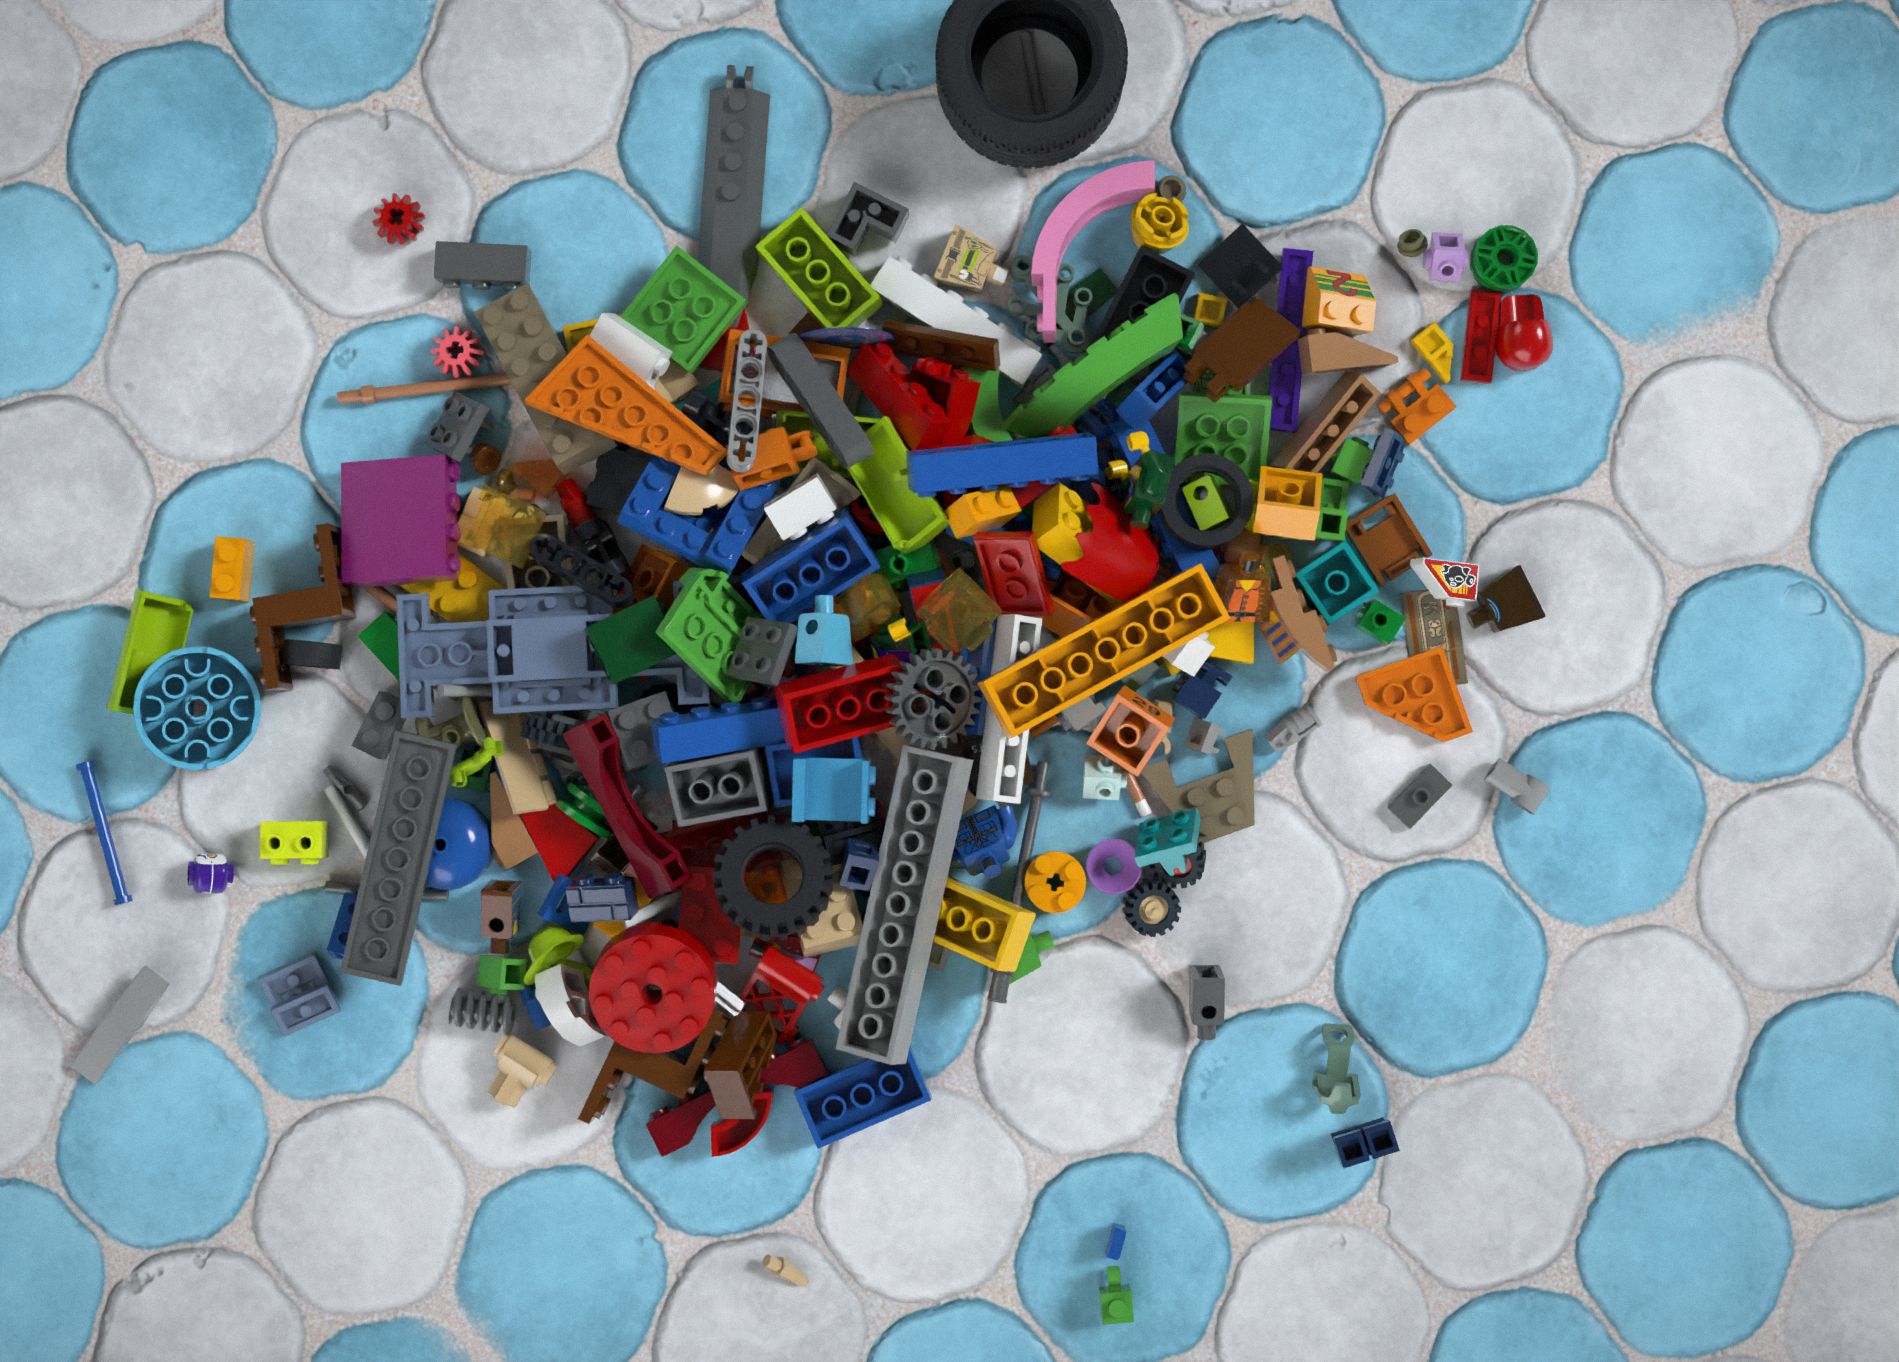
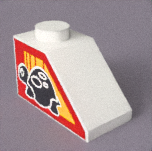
M1431 558L1410 559V566L1435 599L1446 600V606L1464 607L1465 602L1476 601L1479 576L1478 564Z

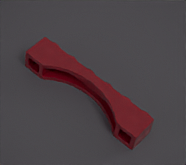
M604 712L563 733V737L648 898L651 899L669 892L692 878L679 851L667 843L650 826L635 804L622 771L620 739L607 714Z
M801 1037L787 1045L788 1051L780 1055L776 1051L772 1052L769 1067L762 1069L759 1082H762L763 1085L776 1084L801 1088L828 1074V1069L813 1038L805 1041L804 1037ZM709 1084L705 1086L707 1091L698 1096L695 1093H690L684 1099H678L679 1106L671 1110L664 1106L650 1114L652 1119L646 1123V1126L661 1157L688 1145L692 1141L702 1120L716 1106Z

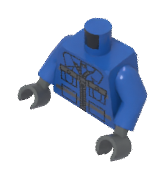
M995 801L998 803L999 809L993 805L960 820L950 863L951 866L958 869H966L971 876H976L983 872L986 878H994L1001 873L1000 865L1009 861V849L1014 845L1018 832L1012 806H1008L1006 802Z

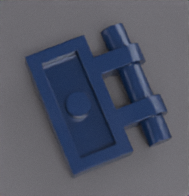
M1385 427L1382 434L1375 440L1374 454L1370 463L1363 469V481L1361 483L1370 492H1373L1374 496L1384 499L1388 488H1392L1394 483L1392 477L1398 463L1403 461L1405 456L1403 450L1407 443L1396 431Z

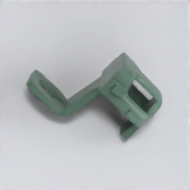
M1325 1023L1322 1025V1036L1325 1044L1329 1046L1327 1066L1325 1072H1314L1312 1088L1315 1090V1094L1318 1095L1320 1102L1329 1105V1110L1332 1114H1344L1348 1107L1358 1104L1361 1096L1358 1074H1348L1351 1046L1354 1044L1355 1036L1350 1025ZM1334 1031L1342 1032L1346 1035V1038L1343 1039V1042L1336 1041V1038L1332 1037L1330 1033Z

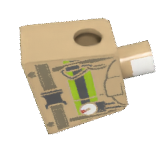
M955 224L933 278L939 285L982 293L986 281L1003 287L1010 270L994 264L998 251L995 247Z

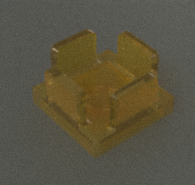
M960 567L914 608L915 613L926 623L927 632L944 649H953L956 653L965 646L970 652L978 647L993 633L992 622L1003 613L1001 607Z

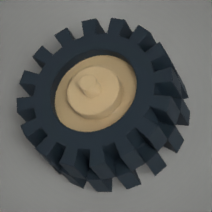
M1144 878L1142 879L1143 883L1139 884L1137 882L1132 890L1130 889L1126 892L1128 894L1127 898L1123 897L1122 903L1125 907H1122V910L1126 916L1125 919L1141 935L1146 936L1148 934L1150 937H1156V933H1159L1161 936L1165 935L1164 930L1168 928L1171 931L1174 928L1172 923L1174 921L1178 923L1179 921L1177 915L1178 912L1181 913V907L1178 905L1180 902L1179 897L1165 883L1159 880L1156 881L1155 878H1152V881Z

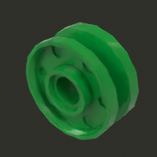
M1500 225L1489 229L1474 244L1470 254V270L1474 279L1483 288L1498 293H1508L1518 289L1533 275L1538 264V250L1534 240L1525 230L1513 225ZM1497 254H1506L1510 259V265H1502L1497 259Z
M570 781L566 788L575 797V800L571 802L567 799L559 798L555 805L584 827L601 837L610 839L613 832L604 823L606 816L594 793Z

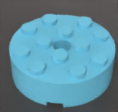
M185 647L165 654L146 670L135 691L133 705L134 721L141 739L158 758L183 769L207 770L232 761L248 747L259 725L261 700L253 677L237 659L214 648ZM194 700H202L207 705V711L201 717H194L188 711L189 704Z

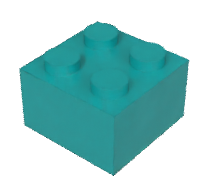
M1346 540L1298 571L1296 578L1292 579L1297 588L1302 591L1305 600L1312 610H1316L1317 615L1323 616L1327 626L1380 591Z

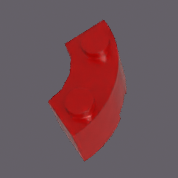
M774 1088L763 1089L762 1094L756 1093L753 1108L757 1110L755 1119H721L712 1123V1157L737 1151L758 1134L771 1111Z

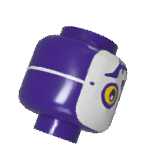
M198 854L193 861L188 862V886H193L196 893L220 894L225 891L227 883H233L234 866L228 865L227 859L223 854Z

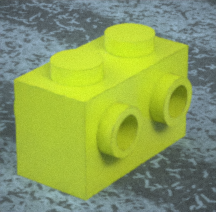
M329 821L260 822V859H270V865L289 864V858H301V864H319V858L329 857Z

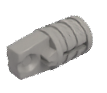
M1306 702L1301 708L1299 707L1295 712L1289 714L1288 717L1282 719L1265 737L1278 753L1290 745L1299 742L1303 737H1306L1310 732H1313L1323 724Z

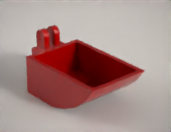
M932 357L920 358L917 364L912 366L911 375L919 384L925 387L927 394L936 404L943 408L944 414L952 422L940 444L965 437L973 418L981 382L970 379V373L956 369L951 371L952 365ZM900 436V438H901V440L903 441V443H904V445L906 446V448H907L909 451H913V450L909 447V445L903 440V438Z

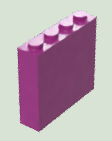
M442 454L341 463V581L343 584L353 588L457 581V572L461 568L460 556L457 553V541L460 540L461 533L457 523L460 498L457 494L456 481L460 478V470L456 460Z

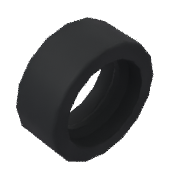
M284 639L282 663L339 670L342 645Z

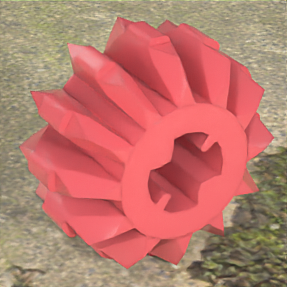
M455 326L453 335L448 329H443L445 339L434 338V341L440 347L431 349V354L439 356L433 361V364L436 367L443 366L441 372L446 376L452 371L453 377L456 379L460 378L461 369H463L467 376L472 375L469 366L472 364L479 368L481 364L474 358L484 355V351L476 348L481 344V340L478 337L472 338L473 332L470 329L465 330L462 334L461 327ZM457 346H459L463 353H459L456 359L451 352L456 351Z

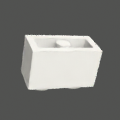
M818 473L764 504L765 512L783 540L789 537L791 540L801 537L808 531L807 526L815 521L819 525L828 521L834 516L832 511L837 509L834 499Z

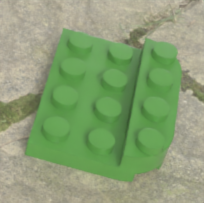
M689 568L679 579L684 587L655 633L726 702L739 703L752 681L734 679L727 675V671L746 618H766L762 613L756 612L726 581L729 577L726 573L713 569Z

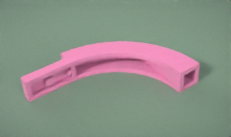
M1155 160L1123 164L1094 175L1072 190L1048 217L1035 246L1031 270L1032 286H1037V302L1043 303V313H1037V332H1043L1044 343H1056L1057 279L1062 258L1069 244L1084 226L1102 213L1125 204L1139 202L1145 196L1155 193Z

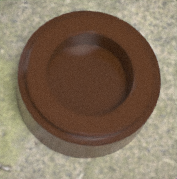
M488 443L476 445L469 455L470 467L482 475L493 473L498 468L501 460L498 449Z

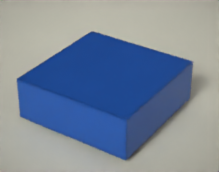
M1113 1223L1105 1252L1107 1258L1114 1260L1120 1258L1127 1233L1123 1225Z

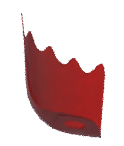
M1091 482L1101 500L1099 505H1086V510L1093 522V529L1090 533L1076 534V539L1083 551V557L1076 561H1065L1061 563V567L1072 576L1125 603L1149 589L1159 567L1160 551L1156 538L1150 528L1137 529L1130 525L1132 515L1123 512V503L1103 485L1101 487Z

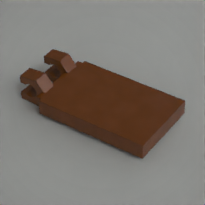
M1255 295L1252 298L1256 302L1252 306L1249 302L1245 303L1193 350V358L1184 365L1186 372L1183 374V379L1191 385L1204 376L1208 369L1215 374L1207 383L1209 390L1206 392V396L1214 403L1224 396L1231 387L1237 392L1241 391L1300 336V329Z

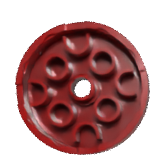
M657 922L634 925L615 935L602 949L589 985L591 1009L602 1030L620 1045L643 1053L669 1052L686 1045L696 1038L711 1017L718 983L716 967L706 947L686 930L661 925L662 923ZM647 985H658L661 990H652L649 987L647 988Z

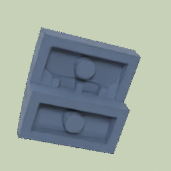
M316 951L263 974L258 979L272 1005L271 1012L284 1037L341 1011L335 992Z

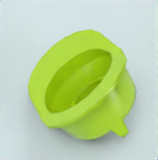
M553 922L534 934L528 948L533 964L524 976V983L526 985L534 984L536 974L552 968L558 960L566 959L582 945L584 941L583 935H572L566 928Z

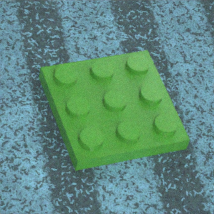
M676 245L620 317L672 351L673 353L670 357L692 374L748 304V301Z
M1179 392L1174 467L1182 460L1193 455L1216 454L1236 463L1249 480L1259 482L1261 466H1266L1272 397L1265 395L1225 394L1214 403L1206 396V393ZM1204 473L1205 476L1208 474L1214 476L1221 485H1229L1223 478L1215 474Z

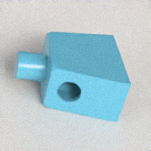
M816 595L815 613L800 614L795 654L796 664L822 667H838L853 664L849 618L847 615L833 613L832 595Z

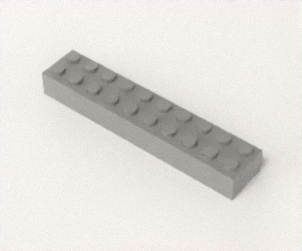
M903 745L880 846L879 863L872 882L836 1050L889 1065L906 1064L973 765V760Z

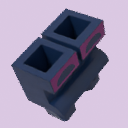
M1384 1117L1331 1133L1337 1156L1343 1169L1369 1161V1156L1372 1159H1376L1400 1151L1391 1121H1385Z

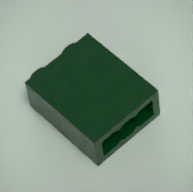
M654 595L584 629L611 686L677 654L655 633L668 611L661 599L657 601Z

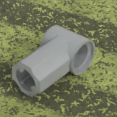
M1498 758L1491 766L1484 779L1490 785L1511 797V801L1533 815L1550 791L1546 784L1529 774H1523L1501 758Z

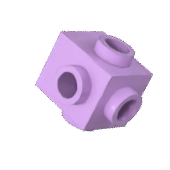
M1432 232L1429 249H1424L1423 268H1428L1429 279L1439 282L1460 281L1462 269H1467L1468 251L1465 250L1463 234Z

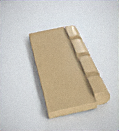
M493 701L479 702L478 708L488 737L493 738L495 742L498 740L503 742L504 755L494 757L513 814L547 810L549 805L557 802V798L550 780L540 782V780L547 779L549 774L542 754L535 753L540 750L537 747L538 742L520 736L526 713L493 714Z

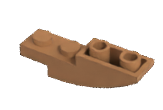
M1284 555L1271 559L1269 563L1278 590L1268 593L1267 596L1281 626L1299 650L1325 672L1335 669L1333 662L1337 661V656L1333 645H1327L1324 633L1327 632L1325 620L1322 615H1317L1316 610L1307 613L1303 612L1302 608L1306 607L1302 591L1295 589L1292 579L1296 578V573L1291 560L1286 561Z

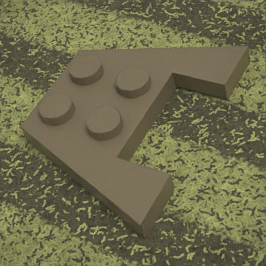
M1253 729L1223 739L1233 768L1179 787L1175 785L1167 759L1145 766L1140 773L1171 814L1178 810L1197 808L1201 816L1198 843L1201 841L1205 843L1255 825Z

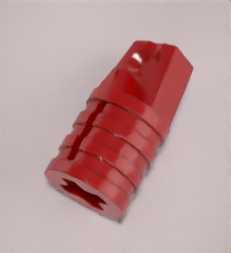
M573 478L563 480L556 487V490L561 499L562 509L571 522L570 524L574 528L575 534L578 536L575 528L583 522L595 518L596 513L593 511L592 506L586 504L588 498L584 492H581Z

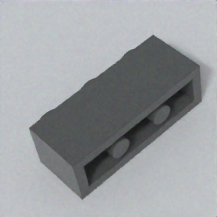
M436 241L434 278L446 288H460L461 284H473L472 288L490 290L491 285L503 286V290L513 291L526 283L530 286L532 251L527 245Z

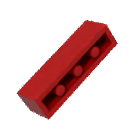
M883 343L862 344L847 370L849 376L882 415L890 418L895 430L913 451L924 450L940 444L952 425L950 419L944 414L943 408L931 399L925 387L912 377L910 370L900 363L889 346Z

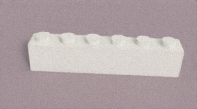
M890 256L887 258L870 284L882 300L925 327L998 339L1001 364L998 368L1000 370L999 375L1021 389L1025 386L1042 360L1043 354L1038 352L1040 350L1038 345L1026 338L1022 342L1013 336L1015 331L1004 323L994 324L988 320L989 314L977 306H974L972 309L962 303L964 299L950 289L947 293L937 287L938 282L925 273L922 276L916 274L911 270L913 266L901 257H897L896 260Z
M1016 614L998 615L991 675L1039 650L1041 618ZM988 702L976 799L1020 804L1029 729L1013 738H1007Z

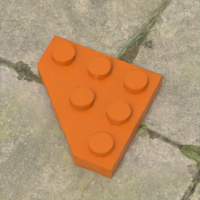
M1443 646L1354 676L1365 706L1441 742H1446L1473 732Z

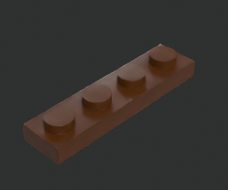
M887 320L882 326L883 331L894 336L893 341L885 344L892 349L894 354L917 358L932 357L945 363L996 371L1001 365L999 342L995 338Z

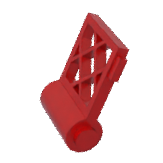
M770 945L739 999L744 1003L755 1002L758 1011H766L762 1001L774 999L778 1011H770L769 1013L771 1019L780 1018L782 1021L783 1032L775 1028L777 1033L775 1041L782 1045L784 1040L789 1043L799 1029L795 1022L808 1001L811 999L816 1002L825 986L820 983L823 977ZM759 979L767 984L771 992L759 994L755 983L756 980ZM781 998H789L799 1004L797 1009L785 1010Z

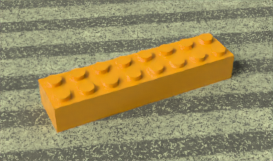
M1202 563L1191 566L978 682V685L1007 738H1013L1229 620L1230 616Z

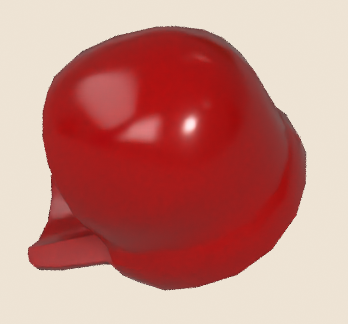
M1535 294L1506 296L1501 302L1500 325L1497 330L1496 339L1497 356L1504 366L1514 371L1534 370L1544 364L1553 351L1552 329L1549 322L1544 320L1541 298Z

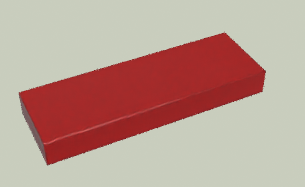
M1472 289L1469 292L1460 381L1483 384L1492 383L1502 293Z

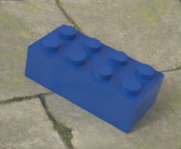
M843 508L828 521L816 525L801 537L792 540L741 573V580L743 586L767 620L793 623L799 619L800 614L809 613L815 609L816 595H832L834 597L879 569L880 563L877 555L846 508Z
M911 1046L906 1064L889 1065L864 1058L824 1075L801 1088L796 1087L794 1090L795 1097L817 1149L932 1100V1095Z

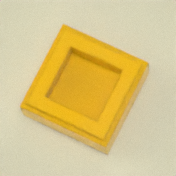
M1198 292L1193 318L1201 321L1206 327L1218 329L1223 324L1228 298Z

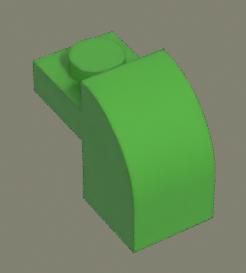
M1322 478L1320 514L1315 538L1344 541L1348 510H1345L1349 486L1348 481Z

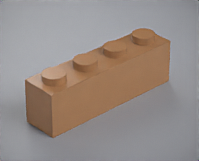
M1345 371L1270 465L1275 468L1318 473L1382 393L1362 374Z

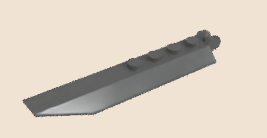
M727 65L726 87L710 91L697 261L747 300L758 269L759 254L755 246L760 242L770 95L753 89L754 66L746 67L744 73L745 89L734 88L736 79L735 65ZM743 310L729 328H737Z

